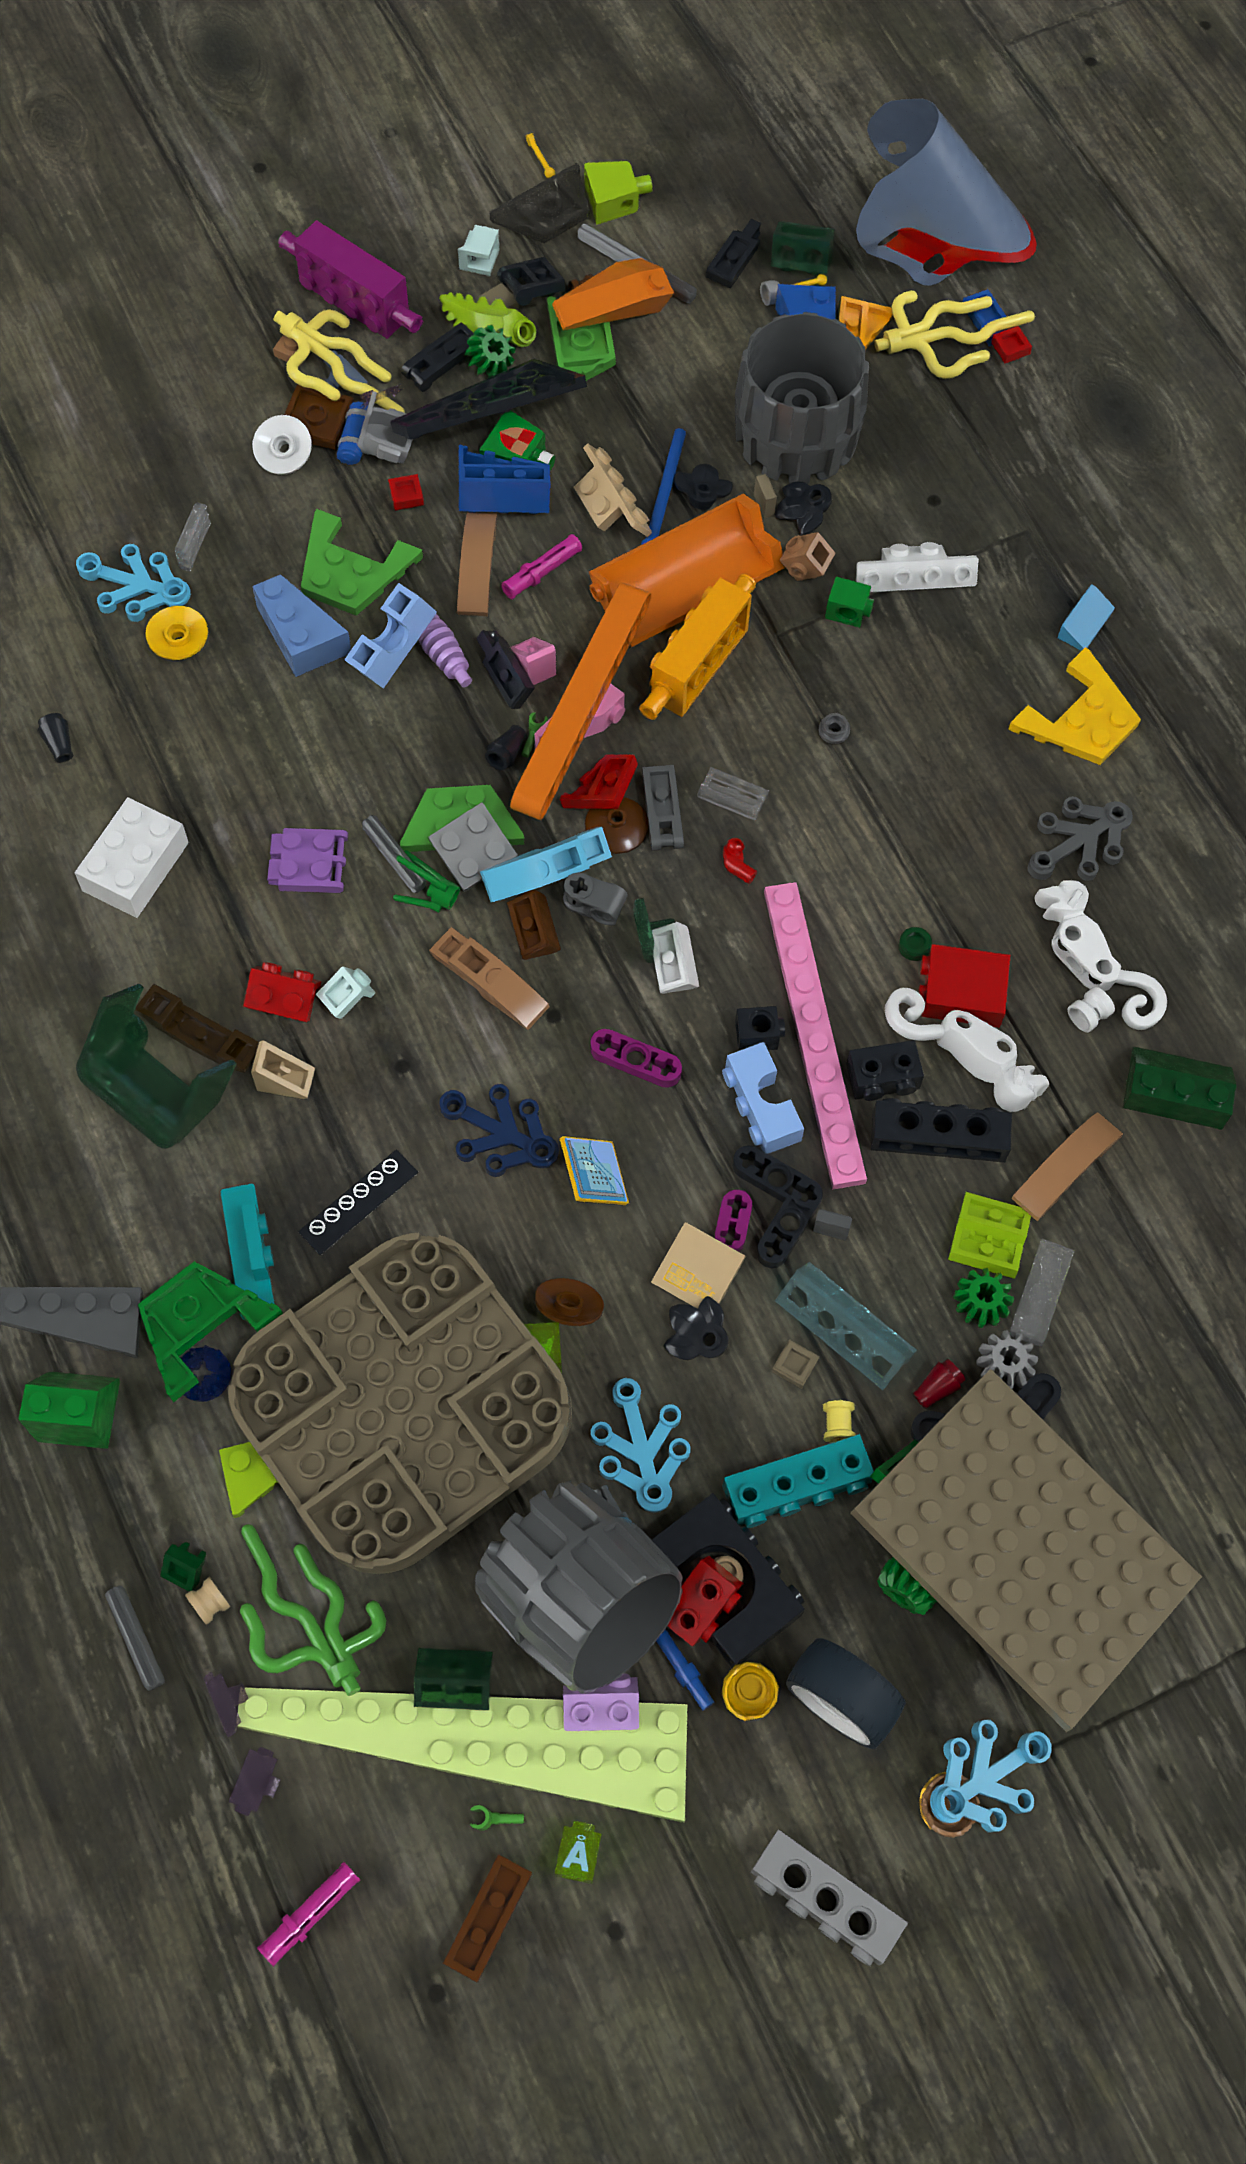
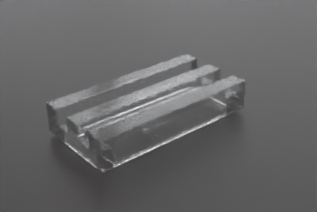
M197 502L194 504L175 548L180 569L191 571L211 524L205 504Z
M711 767L698 791V798L756 821L758 813L768 797L769 790ZM713 779L730 787L726 788L711 781ZM738 790L757 797V800L739 793Z

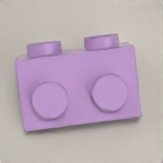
M622 1674L620 1678L611 1684L600 1687L594 1692L584 1694L578 1690L571 1691L563 1685L564 1730L638 1729L639 1691L637 1677L630 1678V1675Z

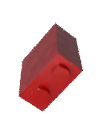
M932 944L929 955H923L921 961L920 975H926L925 985H919L918 993L925 1001V1009L921 1017L944 1020L951 1011L960 1010L974 1015L992 1027L1000 1028L1006 1011L1011 955ZM956 1018V1022L968 1023L963 1018Z

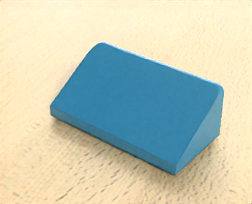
M1091 584L1062 624L1058 638L1080 651L1085 647L1088 648L1115 607L1097 587Z

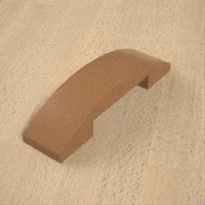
M467 511L460 560L457 615L488 616L493 547L498 518L497 512L472 513Z
M1097 1112L1072 1133L1013 1195L1012 1200L1038 1221L1060 1199L1061 1195L1122 1137L1123 1133Z

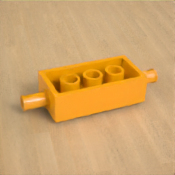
M741 574L734 585L720 577L713 587H707L698 607L690 609L682 628L673 631L663 652L659 651L654 656L650 665L652 669V677L649 683L651 693L639 708L645 717L655 720L663 707L680 717L684 716L748 631L752 594L750 593L756 588V582L752 577L747 574Z

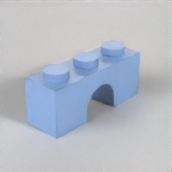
M400 583L397 584L380 608L388 617L384 632L375 639H368L362 634L344 659L382 688L388 683L437 613L422 598Z
M762 1042L727 1055L726 1066L722 1070L727 1086L729 1088L734 1087L738 1096L735 1100L739 1113L742 1117L747 1116L750 1122L749 1133L754 1145H760L762 1151L769 1154L801 1142L804 1127L791 1099L779 1104H771L763 1100L759 1095L761 1089L775 1084L777 1069L765 1043Z

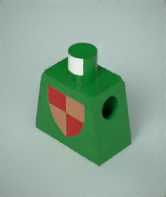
M512 411L502 415L480 448L481 455H484L485 451L495 452V458L512 461L513 457L545 463L550 465V471L556 459L555 455L545 451V433Z

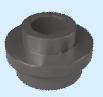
M831 713L824 717L819 724V735L828 743L839 744L844 742L849 736V722L841 714ZM834 728L837 729L839 732L830 731V729Z

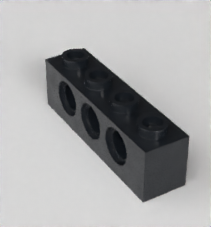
M886 1098L882 1101L876 1100L872 1115L871 1150L1005 1163L1011 1151L1012 1113L1003 1112L995 1107L979 1110L969 1109L968 1106L962 1104L946 1107L935 1106L934 1103L929 1101H920L913 1104L902 1103L899 1099ZM900 1122H911L915 1128L911 1130L905 1129L900 1125ZM942 1124L949 1131L941 1133L933 1125ZM975 1127L982 1132V1135H972L967 1128Z

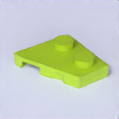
M250 1442L219 1450L234 1518L243 1515L249 1506L260 1497L263 1498L278 1483Z

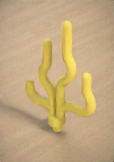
M908 291L898 295L893 300L891 306L898 329L894 328L884 331V338L875 340V348L877 352L887 350L889 354L897 353L904 349H915L922 354L932 374L943 379L954 378L963 373L969 366L986 362L990 358V353L987 350L970 353L961 357L954 365L944 367L938 363L933 349L928 344L929 342L951 338L968 345L980 344L987 341L995 332L1032 322L1035 319V314L1033 311H1025L996 319L987 323L976 333H969L952 326L929 330L940 314L946 312L966 314L985 309L992 305V298L984 296L966 302L940 301L931 306L922 321L910 325L903 306L915 302L918 296L915 291Z
M323 310L311 321L305 323L301 317L293 312L286 315L278 311L275 314L273 321L281 325L280 333L296 341L299 349L286 363V371L295 383L302 387L315 389L333 401L339 400L340 392L318 377L305 375L299 371L298 366L306 360L311 351L331 366L336 382L343 389L351 393L363 395L368 399L371 398L373 391L377 392L374 403L386 410L392 408L405 413L403 407L374 387L348 378L340 358L329 349H342L350 352L363 369L382 382H390L391 374L389 371L372 361L366 355L363 348L355 341L343 337H329L318 332L326 322H333L341 328H347L350 325V321L346 316L335 310Z

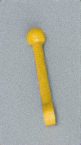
M533 134L526 135L528 145L532 147L545 169V176L553 178L555 170L549 167L535 143Z

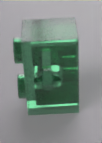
M419 1648L414 1673V1707L489 1711L493 1652Z

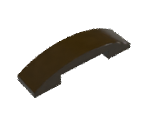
M156 984L151 986L135 1007L136 1013L159 1030L189 1049L220 1065L245 1073L255 1059L259 1045L258 1041L237 1029L232 1032L184 1005L181 998Z

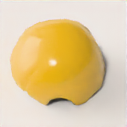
M740 1663L734 1666L724 1678L722 1696L725 1705L734 1716L741 1720L747 1721L765 1717L778 1699L779 1686L774 1673L761 1663Z

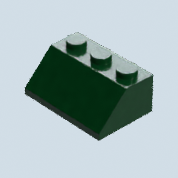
M1134 1046L1132 1048L1123 1108L1222 1130L1233 1112L1236 1091L1232 1067Z

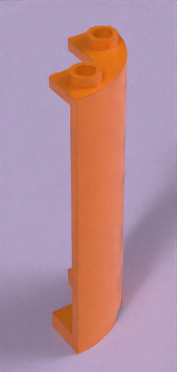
M743 493L589 571L592 584L589 586L590 592L597 602L600 601L604 611H606L621 582L651 592V600L647 612L630 644L633 647L684 621L690 609H696L701 603L702 595L707 587H713L720 577L734 585L741 574H747L757 583L784 569L785 566L780 561L783 555L781 542L764 531L759 504Z

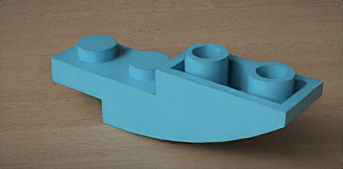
M595 827L545 848L532 850L482 870L480 873L490 902H495L556 882L573 873L587 870L589 866L611 858L612 855L603 828Z

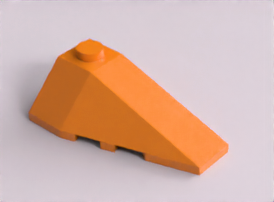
M642 258L614 263L555 300L552 306L562 329L568 330L658 313L667 304L674 292L663 267Z

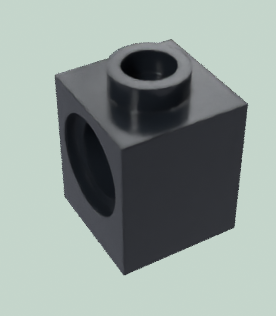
M777 1006L737 1009L735 1028L738 1051L762 1042L765 1043L768 1050H778L780 1037H785V1023L783 1017L778 1018ZM761 1025L766 1027L768 1031L763 1033L757 1032L753 1027Z

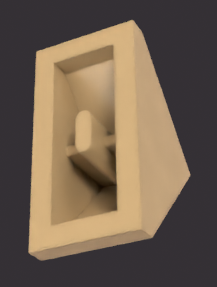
M263 1040L259 1042L251 1073L257 1091L306 1099L308 1098L315 1067Z

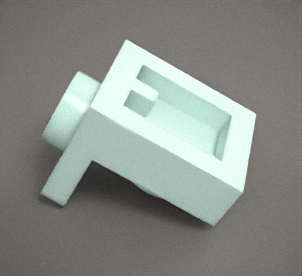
M342 966L316 995L336 1018L342 1019L363 996L371 998L375 991L369 986L371 983L370 978L358 968L353 970Z

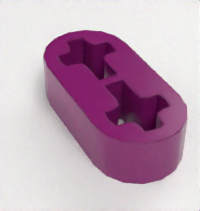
M732 1190L724 1195L714 1237L725 1244L726 1240L723 1237L727 1236L729 1226L735 1227L734 1238L737 1240H734L732 1245L727 1246L738 1252L744 1247L752 1211V1200L746 1192ZM735 1200L741 1201V1207L745 1208L739 1210L738 1219L731 1218L732 1207L729 1206L733 1205Z

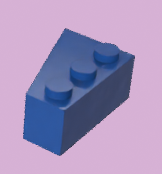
M778 284L775 306L778 315H796L809 312L817 313L819 316L832 320L835 319L836 287Z
M459 445V511L472 513H549V464L513 457L512 461L495 458V452L485 451L484 455L468 452V446Z

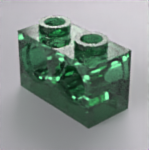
M779 221L773 233L771 266L779 267L783 271L799 270L806 271L811 275L827 274L832 263L835 229ZM784 245L792 247L794 251L786 250ZM811 250H818L822 255H816Z

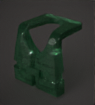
M639 898L634 902V921L643 958L647 963H654L653 950L655 943L652 930L675 923V920L670 918L649 922L644 898Z

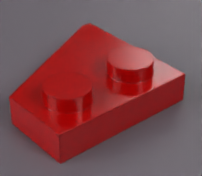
M606 754L596 763L592 770L586 772L579 779L581 786L571 795L566 792L561 795L559 800L563 808L618 809L638 765L635 755Z

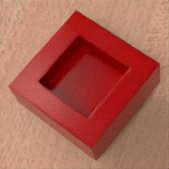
M1019 326L994 334L991 343L1005 364L1031 354L1032 345Z
M418 474L388 479L394 510L424 505Z

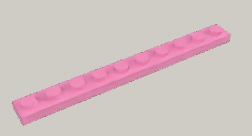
M797 882L765 887V900L832 1190L866 1184L867 1177Z

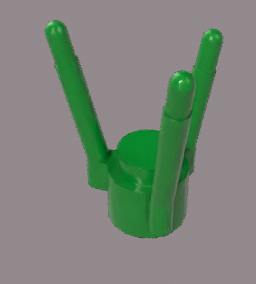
M407 850L404 852L411 861L400 855L397 856L396 860L431 883L427 891V896L431 897V901L397 894L393 896L395 901L430 908L438 913L442 907L448 910L452 908L460 893L459 886L444 878Z

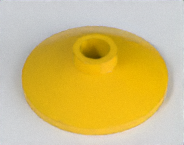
M171 606L160 610L149 620L145 635L150 649L155 654L169 660H181L195 655L203 648L208 638V627L204 617L198 611L186 606Z

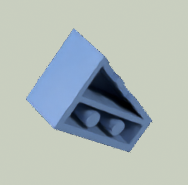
M282 575L252 586L257 608L295 677L349 654L351 646L348 631Z

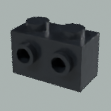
M915 1040L849 1051L846 1065L855 1100L864 1098L866 1101H874L882 1098L884 1095L894 1093L905 1096L920 1089L924 1074Z

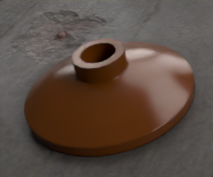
M623 797L618 809H590L585 820L586 831L595 827L603 828L612 854L627 853L636 849L645 840L649 828L648 817L644 809L637 802ZM612 818H621L622 820L614 822Z
M568 1278L547 1280L537 1288L535 1293V1304L539 1311L547 1318L560 1324L569 1326L589 1325L597 1321L603 1313L604 1302L600 1294L591 1286L578 1280Z

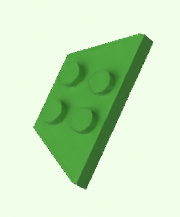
M547 297V308L557 366L585 375L586 381L615 366L616 357L610 323L605 322L563 330L552 306L556 297Z
M491 785L429 788L426 790L400 841V847L403 851L407 850L409 852L435 850L428 837L481 802H483L511 845H524V834Z

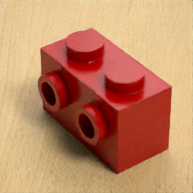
M710 1556L701 1559L681 1586L683 1590L681 1599L668 1627L692 1647L699 1643L701 1639L707 1643L720 1626L715 1621L724 1610L729 1614L742 1597L737 1591L743 1583Z

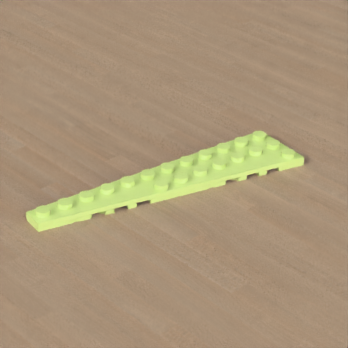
M240 1687L236 1725L238 1728L288 1739L293 1738L312 1744L326 1745L354 1753L359 1752L387 1760L406 1762L420 1767L685 1822L687 1704L639 1703V1728L636 1730L565 1731L563 1700L375 1692H357L352 1696H347L345 1691Z

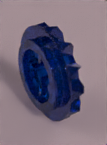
M204 1345L199 1348H190L189 1352L180 1357L192 1372L199 1370L203 1361L206 1364L207 1370L213 1372L211 1375H205L201 1386L198 1383L184 1394L186 1398L197 1402H205L217 1398L226 1390L231 1379V1366L226 1356L219 1349L216 1350Z

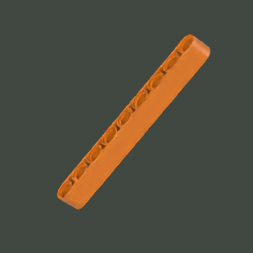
M624 582L619 584L513 793L510 803L511 809L538 820L544 818L647 612L651 600V592Z

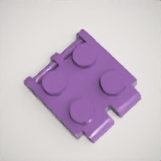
M283 828V834H272L270 849L272 859L269 860L268 884L278 885L279 891L343 892L344 884L341 882L342 867L346 865L343 851L344 842L348 840V832L344 830ZM335 842H338L337 855H334ZM332 867H336L334 881H331Z

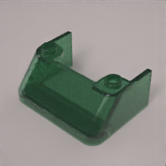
M136 984L103 997L77 1061L76 1071L80 1081L158 1147L167 1149L180 1143L218 1105L237 1063L231 1059L197 1075L189 1087L144 1050L148 1041V1030L145 1023L134 1014L144 987L141 984Z

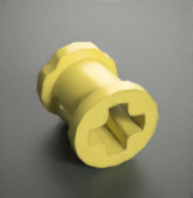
M836 1400L823 1404V1411L827 1413V1432L824 1433V1441L834 1443L856 1436L855 1432L852 1431L851 1412L855 1410L853 1402Z

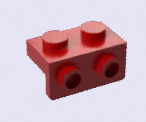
M263 962L262 966L251 968L243 1007L308 1022L311 1017L316 989L321 988L322 981L313 979L314 974L311 972L294 970V974L283 972L281 965Z

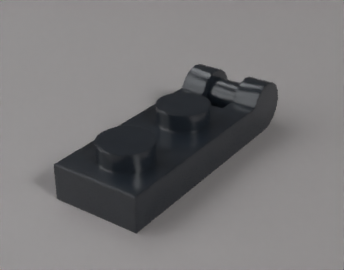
M462 322L405 362L401 368L402 375L409 380L413 379L415 386L422 392L427 391L436 379L468 357L465 355L466 349L469 348L466 342L474 332ZM425 366L427 369L421 372L420 369Z

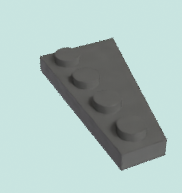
M1 1287L0 1325L40 1335L47 1334L59 1337L64 1341L79 1342L94 1346L96 1349L108 1352L111 1350L138 1359L141 1313L138 1304L143 1300V1290L141 1287Z

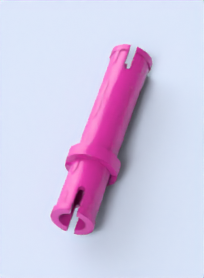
M570 534L566 539L532 563L523 564L519 572L501 583L505 595L510 599H514L528 587L537 586L541 582V578L582 551L580 540L575 535Z
M343 1862L290 1916L286 1914L281 1919L283 1923L257 1949L274 1967L299 1940L303 1942L307 1938L306 1933L360 1879Z

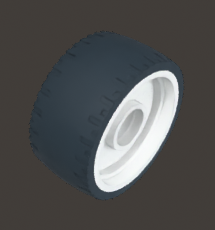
M823 1638L815 1639L805 1650L786 1681V1686L791 1693L813 1714L845 1737L869 1749H876L896 1724L906 1704L901 1693L873 1667L845 1648Z

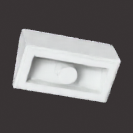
M675 922L649 931L660 993L677 992L699 987L688 927Z

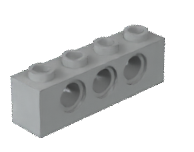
M779 1829L751 1870V1873L756 1876L754 1883L771 1896L776 1891L789 1900L786 1904L787 1908L803 1919L810 1915L821 1923L818 1928L821 1933L838 1943L840 1938L854 1947L850 1953L869 1967L873 1962L878 1966L884 1963L908 1922ZM797 1867L802 1871L804 1875L802 1887L792 1888L786 1884L784 1880L786 1868ZM820 1890H829L834 1894L836 1906L833 1911L826 1912L818 1907L816 1896ZM853 1913H860L866 1917L868 1930L865 1935H856L851 1931L849 1918Z

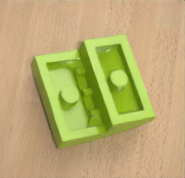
M966 1192L948 1260L982 1270L988 1267L992 1273H1001L1003 1276L1015 1279L1031 1215L1021 1207Z

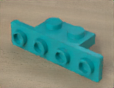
M246 1184L222 1189L221 1199L235 1285L243 1290L255 1293L260 1299L269 1304H275L269 1267L274 1266L271 1246H265L263 1237L264 1234H269L265 1213H259L254 1184Z

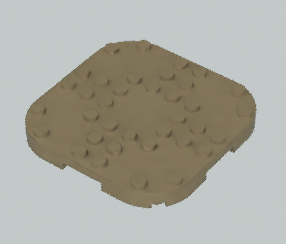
M410 1233L395 1237L379 1245L348 1267L351 1273L295 1313L289 1309L253 1335L240 1350L233 1364L235 1370L231 1385H228V1396L231 1411L239 1427L324 1549L341 1564L360 1572L373 1574L395 1572L423 1559L549 1465L562 1449L571 1426V1398L565 1380L555 1362L535 1336L533 1337L469 1251L454 1240L441 1235L432 1237L421 1236L420 1233Z

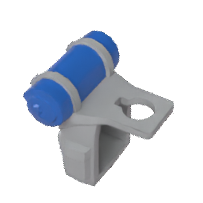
M374 391L372 392L369 405L363 402H352L345 416L346 422L341 439L337 444V458L344 464L353 465L361 460L363 454H371L390 462L404 463L413 439H406V437L393 433L390 421L406 413L392 408L386 410L373 407L377 392Z

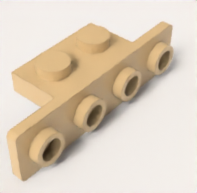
M587 443L583 449L594 467L574 486V489L597 527L605 532L624 514L634 529L647 537L651 535L652 531L647 525L649 521L647 515L634 504L636 497L628 488L623 486L624 478L610 465L612 459L609 454L601 447L596 449Z

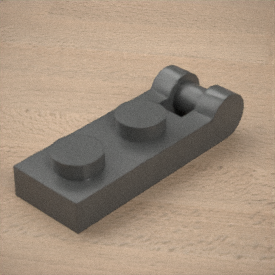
M674 765L643 767L642 776L651 851L661 850V847L673 846V849L684 848ZM671 827L672 833L660 834V828Z

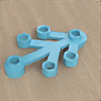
M127 544L121 549L124 563L130 565L134 574L103 566L99 556L91 552L80 555L76 561L79 575L88 581L102 578L125 585V587L113 592L99 594L97 604L103 613H112L116 610L117 603L145 592L155 594L144 600H132L126 604L125 611L128 619L138 622L145 617V612L164 604L169 607L183 606L189 601L191 596L188 584L182 579L173 576L169 568L167 556L162 552L153 553L149 558V563L152 571L159 573L163 583L151 580L141 561L139 548L134 544ZM129 553H135L133 556H127ZM157 561H163L162 564H155ZM105 601H111V603L107 605L103 604ZM139 609L137 613H131L132 610Z
M623 1378L615 1383L612 1396L614 1403L624 1409L633 1444L614 1434L610 1425L606 1422H597L592 1426L591 1439L596 1445H605L638 1464L642 1478L621 1468V1463L615 1456H606L601 1460L600 1474L603 1478L608 1480L614 1479L636 1492L637 1502L644 1510L654 1513L660 1512L667 1508L671 1502L672 1489L669 1482L681 1462L688 1459L690 1444L682 1438L674 1439L669 1445V1457L656 1475L653 1460L671 1429L680 1423V1409L672 1404L664 1406L660 1411V1421L647 1441L638 1408L641 1388L635 1380ZM625 1386L631 1387L634 1391L629 1397H625L620 1393V1390ZM672 1411L676 1414L677 1418L675 1421L669 1422L664 1419V1414ZM603 1428L608 1432V1436L604 1439H598L595 1436V1431ZM676 1445H682L685 1447L686 1453L678 1456L673 1452V1448ZM612 1462L617 1466V1470L614 1473H607L603 1468L604 1465ZM650 1488H657L660 1490L661 1496L657 1499H652L648 1496L647 1492Z
M991 1720L976 1722L972 1727V1737L976 1741L970 1779L961 1785L963 1762L969 1757L970 1746L963 1738H953L946 1741L944 1755L948 1759L944 1784L938 1785L933 1790L930 1798L931 1809L935 1817L944 1823H955L962 1817L981 1823V1826L987 1832L1003 1830L1007 1823L1003 1810L1000 1808L985 1809L968 1801L977 1794L1008 1804L1014 1813L1030 1812L1034 1807V1797L1030 1791L1026 1789L1015 1790L996 1782L1026 1762L1029 1764L1045 1762L1050 1757L1052 1751L1049 1738L1042 1732L1026 1733L1019 1739L1017 1749L989 1766L992 1744L998 1736V1729ZM982 1726H985L988 1730L987 1738L982 1735ZM955 1743L960 1748L959 1756H956L953 1750ZM1029 1743L1033 1746V1754L1029 1751ZM1019 1795L1024 1799L1023 1808L1018 1804ZM945 1797L950 1801L949 1810L945 1807ZM992 1813L997 1820L995 1827L990 1822Z

